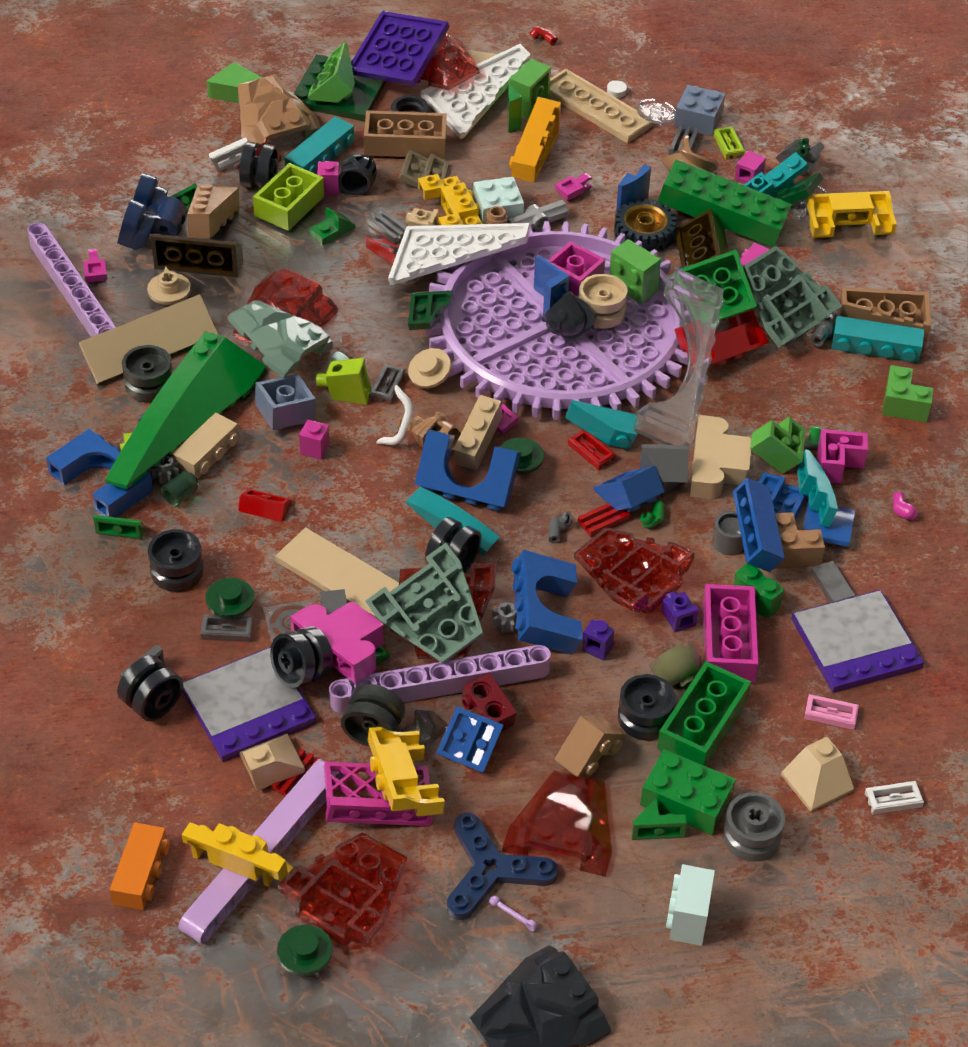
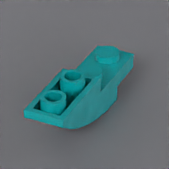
M795 152L769 173L764 175L760 172L744 184V186L776 198L780 190L794 186L793 180L807 171L809 166Z

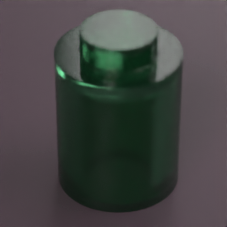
M183 471L161 488V493L169 504L177 506L198 489V480L194 474Z

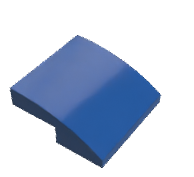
M644 164L636 175L627 173L618 184L616 213L623 204L628 205V202L631 200L635 203L636 199H640L641 202H644V199H648L651 166Z
M763 472L759 483L769 486L775 513H794L796 520L808 495L800 494L799 487L787 485L786 477Z
M808 501L803 530L821 529L824 542L849 547L855 510L838 507L830 527L820 525L819 512L811 510Z
M456 706L436 754L483 773L504 725Z

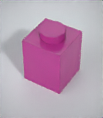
M748 150L737 162L735 179L746 184L760 172L764 174L766 157Z
M318 162L317 175L323 177L324 194H339V162Z
M307 419L299 434L300 454L322 460L330 445L329 425Z

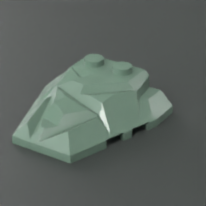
M774 246L744 265L743 269L764 328L777 347L781 348L817 326L819 322L829 317L841 308L842 305L830 288L825 284L823 286L817 284L811 279L813 277L811 273L807 272L805 274L796 267L797 262L777 246Z
M252 301L230 313L227 318L242 337H249L251 339V348L254 351L259 349L264 355L262 361L283 378L296 371L304 355L311 351L322 355L332 349L334 345L332 340L329 339L330 336L321 327L261 301Z
M444 543L426 556L428 565L389 592L384 587L365 601L380 622L442 664L484 634L461 562L447 543Z

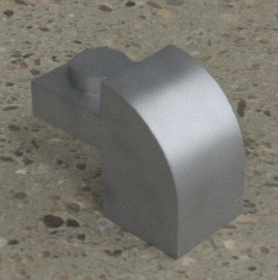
M796 138L775 157L780 163L794 154V149L799 147L798 139ZM820 141L810 148L805 157H802L808 163L809 169L801 175L809 173L818 163L817 160L821 157L820 152L825 148Z

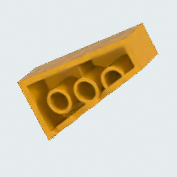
M537 98L521 140L516 147V152L510 158L509 168H511V177L535 182L559 135L561 102Z

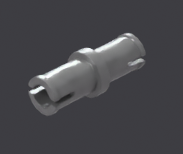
M834 312L818 323L815 333L810 337L812 345L820 347L826 338L832 335L838 314Z

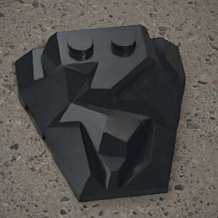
M549 945L526 957L470 1017V1023L487 1047H569L574 1045L587 1047L611 1033L605 1014L599 1008V999L594 990L568 955L563 951L558 952L556 948Z

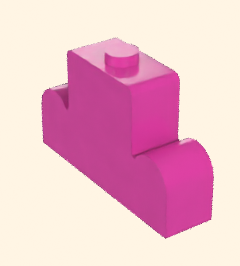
M349 602L327 615L325 607L314 604L290 616L291 631L314 626L324 633L331 645L333 667L355 684L376 670L375 649L384 644L383 624L372 613H368L355 602Z

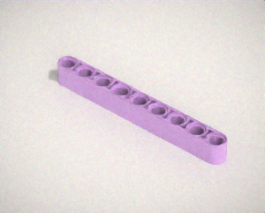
M38 222L31 224L27 229L31 249L89 335L93 337L116 328L47 226Z
M534 645L449 660L444 664L437 662L375 673L356 684L348 678L334 681L329 687L330 705L335 712L344 713L352 692L356 687L363 684L383 686L397 694L403 702L463 692L464 685L489 673L498 685L543 678L550 672L551 654L546 646Z
M318 759L253 834L267 842L270 854L276 853L281 855L326 802L324 760ZM331 771V775L339 781L343 778V773L340 771ZM223 868L182 916L178 929L199 943L204 944L260 880L262 874L255 881Z

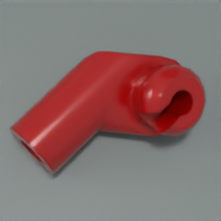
M534 26L533 30L529 33L535 40L541 36L551 46L555 45L558 41L557 37L549 30L539 26Z

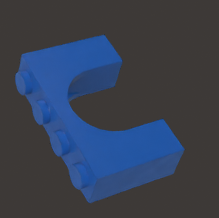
M87 429L46 457L48 472L65 485L89 469L106 468L111 470L120 454V450L106 442L100 434ZM147 471L146 475L128 489L105 484L92 493L95 510L102 516L118 517L153 492L151 474Z
M427 430L414 485L421 486L433 493L435 490L442 491V496L447 498L465 497V502L478 505L479 501L488 503L487 508L501 511V507L509 506L522 452L494 447L486 478L476 486L466 487L459 484L452 477L449 470V458L455 435Z
M523 550L519 557L514 559L511 568L512 572H514L513 590L515 591L516 599L514 609L517 613L516 629H518V640L534 645H543L549 649L572 655L583 641L581 621L558 615L548 610L540 602L536 590L567 597L578 583L576 564Z

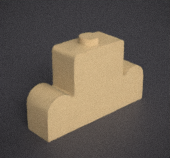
M698 415L690 497L718 498L722 493L723 484L740 485L748 478L749 469L754 468L755 455H751V438L728 435V423L723 418Z

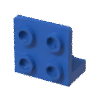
M538 255L535 257L534 290L544 296L543 317H545L544 313L569 292L570 276Z

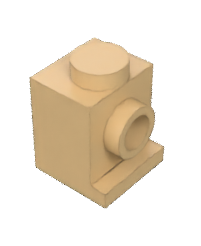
M414 208L412 213H407L405 224L408 226H437L438 209H434L432 212Z

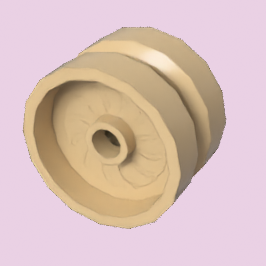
M595 274L581 282L579 297L585 300L596 313L597 319L592 327L599 329L612 328L624 320L628 291L626 284L621 279L608 274Z

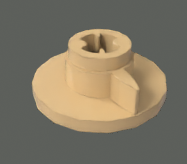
M165 267L164 272L151 279L148 283L147 291L149 297L156 303L173 305L187 299L191 292V284L185 276L169 271Z
M430 348L423 350L411 360L408 368L409 377L414 385L420 388L429 389L443 383L450 375L452 368L451 359L441 349Z

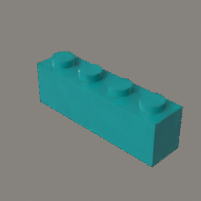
M333 117L284 157L285 166L291 163L316 174L318 172V162L333 160L348 146L353 144L355 140L354 125L338 117Z
M837 316L831 349L919 363L923 347L924 329Z

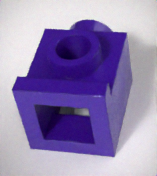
M673 591L665 596L661 612L674 632L697 624L699 609L697 606L694 607L685 592L678 594Z
M592 619L583 632L582 651L604 661L615 644L613 640L615 629L608 626L603 620L596 621ZM594 641L601 643L600 648L592 645Z

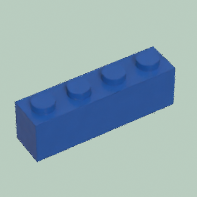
M746 478L732 491L747 564L771 572L785 557L770 488L762 483Z

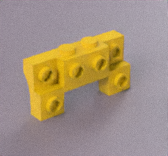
M438 174L418 178L419 191L423 190L424 200L440 197V203L447 216L438 217V225L482 224L478 216L480 215L479 205L474 202L471 190L467 189L464 182H460L458 176L440 179Z
M889 191L811 194V196L807 197L806 205L810 216L809 226L813 238L833 237L835 226L871 224L874 235L895 234L897 223L893 214Z
M383 727L369 728L368 742L373 754L370 757L371 772L376 774L377 790L382 791L384 800L389 801L391 810L415 809L417 816L443 814L445 801L444 798H438L439 785L417 786L418 776L412 761L423 760L425 751L424 745H419V731L394 732Z
M190 822L182 833L183 842L191 846L193 858L198 859L205 850L207 851L209 863H212V865L222 867L255 881L262 874L264 885L268 887L274 878L280 880L282 892L288 895L296 882L293 866L287 863L280 855L276 853L270 854L267 842L259 836H251L241 832L236 827H228L220 823L212 831L207 826H198Z

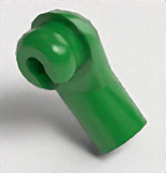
M815 426L808 430L809 436L804 441V450L818 448L821 428Z
M656 501L653 504L652 514L647 512V516L644 513L641 515L640 520L645 528L651 529L664 521L665 504L661 501Z

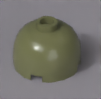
M688 641L689 646L684 647L681 643L658 656L657 658L660 662L655 665L652 661L649 665L654 675L667 680L671 686L680 684L683 688L690 685L694 679L693 676L698 673L701 666V656L694 642Z

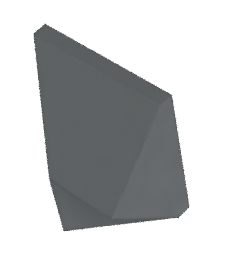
M642 444L639 469L656 466L665 491L659 494V496L663 497L681 483H687L689 446Z

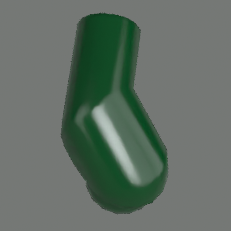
M808 138L798 140L799 147L794 149V153L797 152L801 157H805L811 148Z

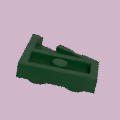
M817 172L790 188L780 190L776 198L790 204L811 196L824 178L820 172Z
M453 290L411 293L408 317L409 330L431 329L453 301Z

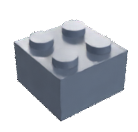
M687 85L676 107L674 127L679 128V125H683V129H687L688 126L691 127V131L697 128L699 133L712 136L723 114L725 93Z
M298 373L284 378L279 377L256 382L255 405L272 430L304 424L307 419L315 421L316 399Z

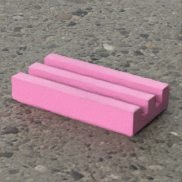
M809 694L804 719L854 730L859 705Z

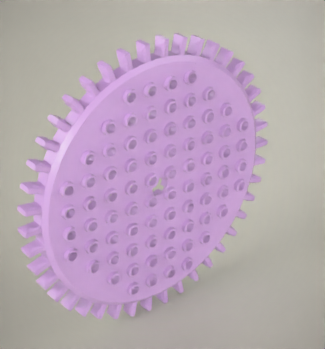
M549 221L544 222L543 232H533L530 225L531 231L526 244L446 268L447 271L453 274L437 271L436 282L444 285L430 283L429 292L453 290L454 293L453 301L431 329H425L426 337L438 336L429 338V348H446L442 351L446 352L449 358L454 361L451 363L452 368L449 377L461 371L465 373L460 377V387L465 388L475 381L478 383L475 397L479 398V395H484L490 390L495 393L493 399L501 402L504 398L513 400L512 412L516 414L520 410L522 403L532 405V416L534 418L539 416L541 407L552 408L553 419L559 420L561 409H568L572 400L601 407L602 405L610 404L612 409L621 411L620 400L627 398L636 408L639 406L640 400L638 392L642 391L651 399L655 398L656 387L652 385L653 382L665 389L670 387L671 378L665 375L664 372L677 378L681 376L682 366L673 361L685 365L690 363L687 352L680 350L674 329L690 324L691 320L683 299H680L682 296L679 287H675V285H678L675 274L666 275V273L670 272L671 262L669 260L662 262L660 265L659 290L655 295L642 304L627 296L626 315L619 325L605 329L591 327L576 339L560 337L548 330L545 317H543L544 296L534 290L535 257L540 255L544 259L549 260L567 243L572 241L606 259L604 274L610 275L611 251L625 242V234L621 233L615 241L607 239V228L604 227L599 232V235L595 236L589 234L588 224L585 223L580 233L570 232L569 222L563 223L562 231H551ZM638 240L635 244L642 247V242ZM654 249L650 253L657 256L658 251Z

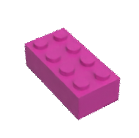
M705 584L702 602L704 663L707 661L748 681L755 682L758 669L754 586Z

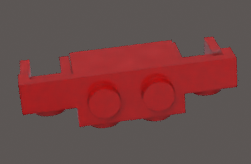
M753 310L728 318L731 328L706 337L703 336L699 321L675 328L674 331L680 350L686 349L692 370L714 364V367L726 364L727 358L731 357V360H736L744 357V352L769 344L766 334L759 326Z

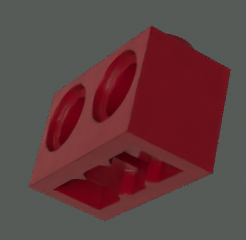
M490 673L464 685L461 701L467 711L470 710L472 713L503 724L502 730L514 725L517 712ZM476 695H482L485 698H479ZM494 714L498 718H492L489 715Z

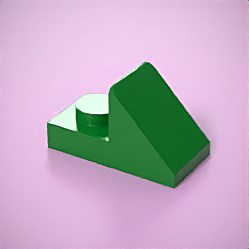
M326 207V220L309 228V234L321 245H324L354 229L355 224L343 214Z
M654 799L633 821L631 838L632 840L684 838L687 825L686 815L674 813L659 815L657 799Z

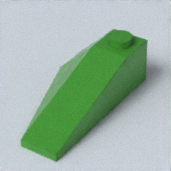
M344 42L330 54L323 66L324 70L318 74L317 79L319 82L317 85L314 83L308 93L310 100L338 103L343 98L346 100L353 94L355 81L349 47Z

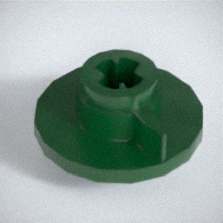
M522 437L512 438L500 446L522 452L516 474L531 473L537 470L543 463V449L537 442Z
M223 578L209 586L205 601L209 611L216 616L236 618L244 615L251 609L254 604V591L251 585L242 579Z
M298 925L290 928L281 936L277 945V957L280 964L288 972L300 976L314 974L319 978V972L328 965L332 958V942L329 935L321 928L313 925Z

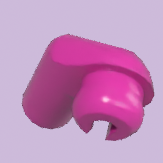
M896 492L893 494L894 513L901 518L910 521L915 520L918 516V511L914 509V506L905 502L904 493Z

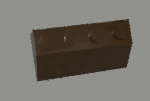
M712 209L676 228L682 268L729 252L724 226Z
M151 234L150 236L154 269L164 270L167 267L170 271L228 277L239 276L243 263L242 244Z

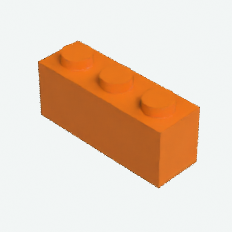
M133 823L110 887L112 905L144 910L147 900H152L154 894L153 882L155 877L159 878L161 874V859L163 855H167L170 846V840L166 838L165 828Z

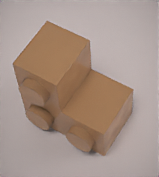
M775 513L785 557L775 568L814 567L821 565L825 550L821 529L797 530L794 513Z
M580 716L554 760L577 777H589L597 770L599 766L598 761L602 755H613L620 750L623 744L622 739L626 734L604 717Z

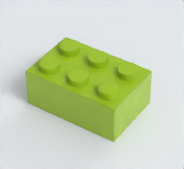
M288 163L253 196L254 216L289 231L324 197L323 177Z

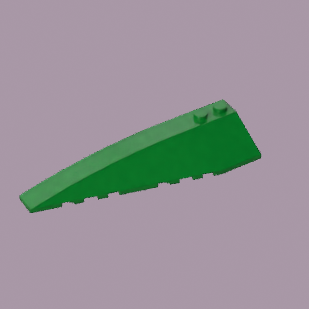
M205 331L166 381L142 416L105 478V483L128 489L147 474V469L159 465L161 458L165 455H171L179 444H183L215 413L222 415V411L227 407L232 408L238 398L246 397L266 371V365L228 338Z

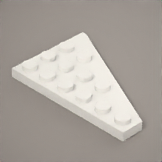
M519 44L420 91L421 98L425 99L435 113H447V126L460 139H463L507 89L511 75L515 74L522 65H525L531 59V54Z
M530 224L407 226L388 277L390 285H395L526 244L531 231Z

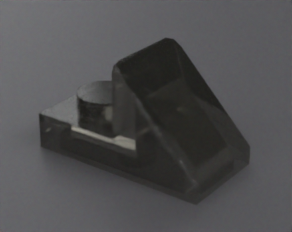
M415 710L414 722L400 732L419 731V745H424L426 748L445 734L448 724L433 711Z

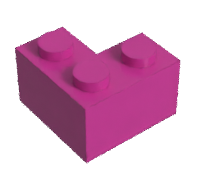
M821 429L818 443V462L830 483L841 484L844 467L864 469L868 452V433Z

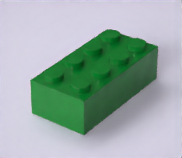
M705 661L660 729L657 750L662 752L665 749L707 766L748 701L751 681Z

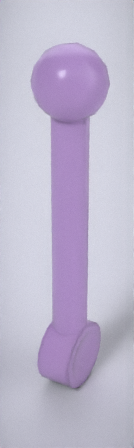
M497 896L490 898L491 906H498L524 923L530 931L537 929L538 925L535 921L526 919L501 903Z

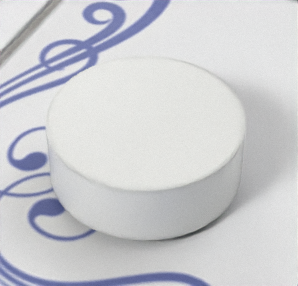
M611 81L608 83V94L615 98H622L626 95L627 86L624 82Z

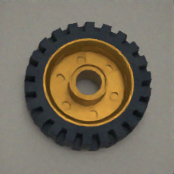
M636 199L635 203L631 200L628 202V205L623 204L617 210L614 221V236L617 238L623 233L625 234V241L629 239L636 243L639 240L642 242V248L651 252V250L655 249L659 252V248L664 250L666 246L669 247L671 242L674 241L677 219L670 207H665L661 203L657 204L656 200L649 202V199H644V202H641L640 199Z

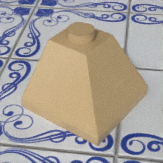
M288 734L239 752L256 791L305 772V768Z
M828 737L806 746L781 772V776L810 812L854 791L843 755Z

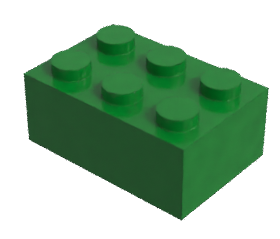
M663 749L642 787L640 805L647 807L654 799H657L658 812L660 814H685L688 826L712 836L733 797L736 779Z

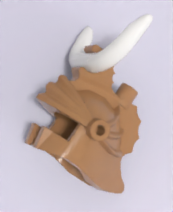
M395 385L396 395L404 404L405 413L404 416L400 415L396 425L400 427L398 434L394 437L380 438L376 443L394 446L401 443L408 432H412L417 443L423 448L427 430H435L455 435L451 452L454 451L453 449L463 429L449 423L444 418L445 414L441 412H436L434 416L423 419L420 416H416L413 419V405L410 398L398 385Z

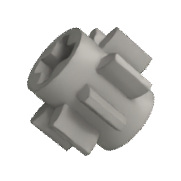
M500 603L498 610H492L493 627L498 626L502 633L514 632L517 620L514 604Z

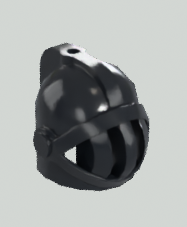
M358 153L349 155L342 163L338 178L340 188L351 195H360L368 191L376 179L377 166L375 161L368 155Z
M571 291L544 313L548 330L557 336L568 339H576L582 336L595 324L597 319L592 307Z

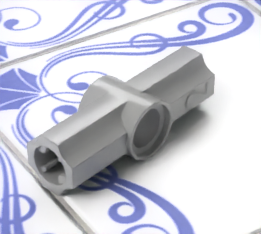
M563 200L543 207L534 204L529 206L524 214L507 219V224L529 223L532 229L541 232L543 231L544 222L549 221L550 224L567 217L568 209Z

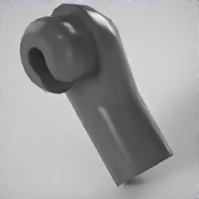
M564 512L551 519L549 522V542L558 543L560 541V532L567 529L573 522V517L570 513Z

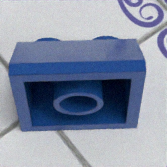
M656 466L626 471L593 487L594 491L614 509H627V512L641 508L640 503L648 504L656 501V496L665 492Z

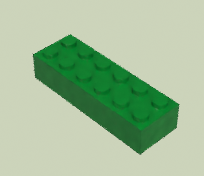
M675 159L658 199V203L694 217L712 209L725 229L771 247L775 246L792 205Z

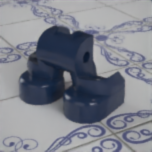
M143 172L134 198L130 200L126 209L117 244L136 250L146 247L150 234L158 233L161 235L177 236L186 221L185 205L179 199L167 196L168 190L158 186L159 180L156 176Z

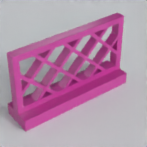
M324 762L327 801L326 822L431 826L434 815L417 816L415 809L391 810L389 801L384 800L382 791L379 793L370 786L376 781V774L371 772L369 763ZM414 766L417 775H422V781L417 786L430 785L428 766ZM331 771H340L345 777L339 781L331 775ZM359 772H366L371 778L365 782L357 774ZM350 779L360 786L354 792L344 785ZM339 789L348 797H333V793ZM365 790L374 798H361L358 795Z

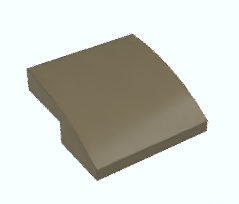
M410 149L406 154L399 180L418 188V178L438 174L440 179H445L449 162L432 153L426 158Z

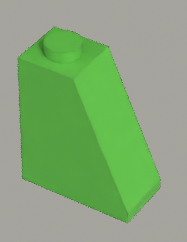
M233 62L207 80L208 97L239 103L238 84L263 77Z

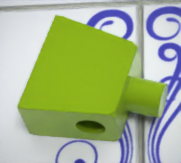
M364 358L332 361L326 374L318 373L316 376L317 387H328L333 400L367 405L372 388Z

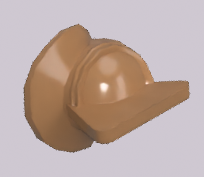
M687 135L681 141L682 148L679 149V153L661 159V162L669 171L675 159L710 173L718 169V163L715 160L691 152L689 136Z

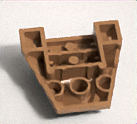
M275 74L238 84L241 139L246 137L249 142L259 143L260 147H263L265 144H268L270 139L299 131L307 139L322 127L317 116Z

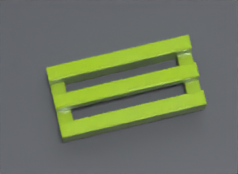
M733 127L714 129L713 136L725 160L729 159L730 156L737 158V155H740V157L745 155V150ZM731 139H732V141H733V143H734L736 149H734V147H733V145H732V143H731Z

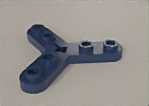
M463 813L455 819V834L473 867L447 899V912L452 918L464 920L470 917L497 883L549 886L556 881L558 867L552 859L499 854L477 815ZM492 864H494V865H495V870H494V869H490V870L485 874V872H486V865H487V866H491Z

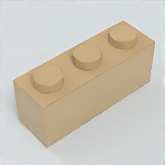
M479 395L453 449L455 464L477 471L502 419L501 401Z
M218 413L212 415L172 453L173 462H178L179 472L195 481L203 474H206L216 461L220 460L231 447L237 444L239 440L238 424Z

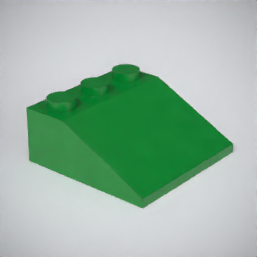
M736 249L674 271L691 323L699 321L701 328L757 308Z

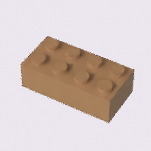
M366 111L364 155L406 157V154L411 149L427 158L431 153L440 158H445L447 113Z

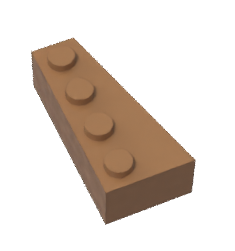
M842 287L839 297L842 307L838 309V316L924 329L923 342H927L931 329L929 292Z

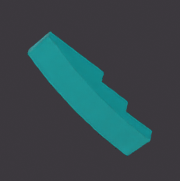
M805 449L803 461L797 465L799 493L808 495L810 509L819 512L820 525L830 527L838 511L836 497L821 465L810 450Z
M419 487L405 502L435 529L442 520L451 517L460 521L463 527L470 526L480 531L482 537L479 553L483 556L499 538L491 529L460 507L422 487Z

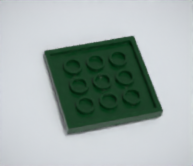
M316 54L294 94L311 111L365 122L366 111L372 110L387 81L353 75L355 81L353 94L345 100L343 98L338 103L310 100L308 98L309 90L314 83L317 85L319 82L317 76L324 70L323 66L328 59L326 55Z

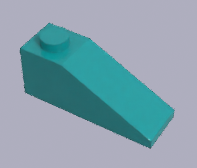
M571 401L566 413V419L608 445L631 449L637 436L638 415L580 401Z

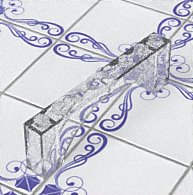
M677 269L667 277L663 296L674 308L684 327L689 351L687 372L681 387L671 399L658 403H648L637 411L633 431L664 445L691 446L695 440V425L700 417L698 411L704 398L702 392L708 379L706 373L712 360L710 354L716 341L714 335L720 322L718 316L724 303L722 299L724 290L681 269Z

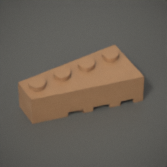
M203 184L197 187L187 213L188 238L210 239L219 231L220 226L226 224V219L231 220L234 217L233 213L237 214L239 212V187H213L210 184Z

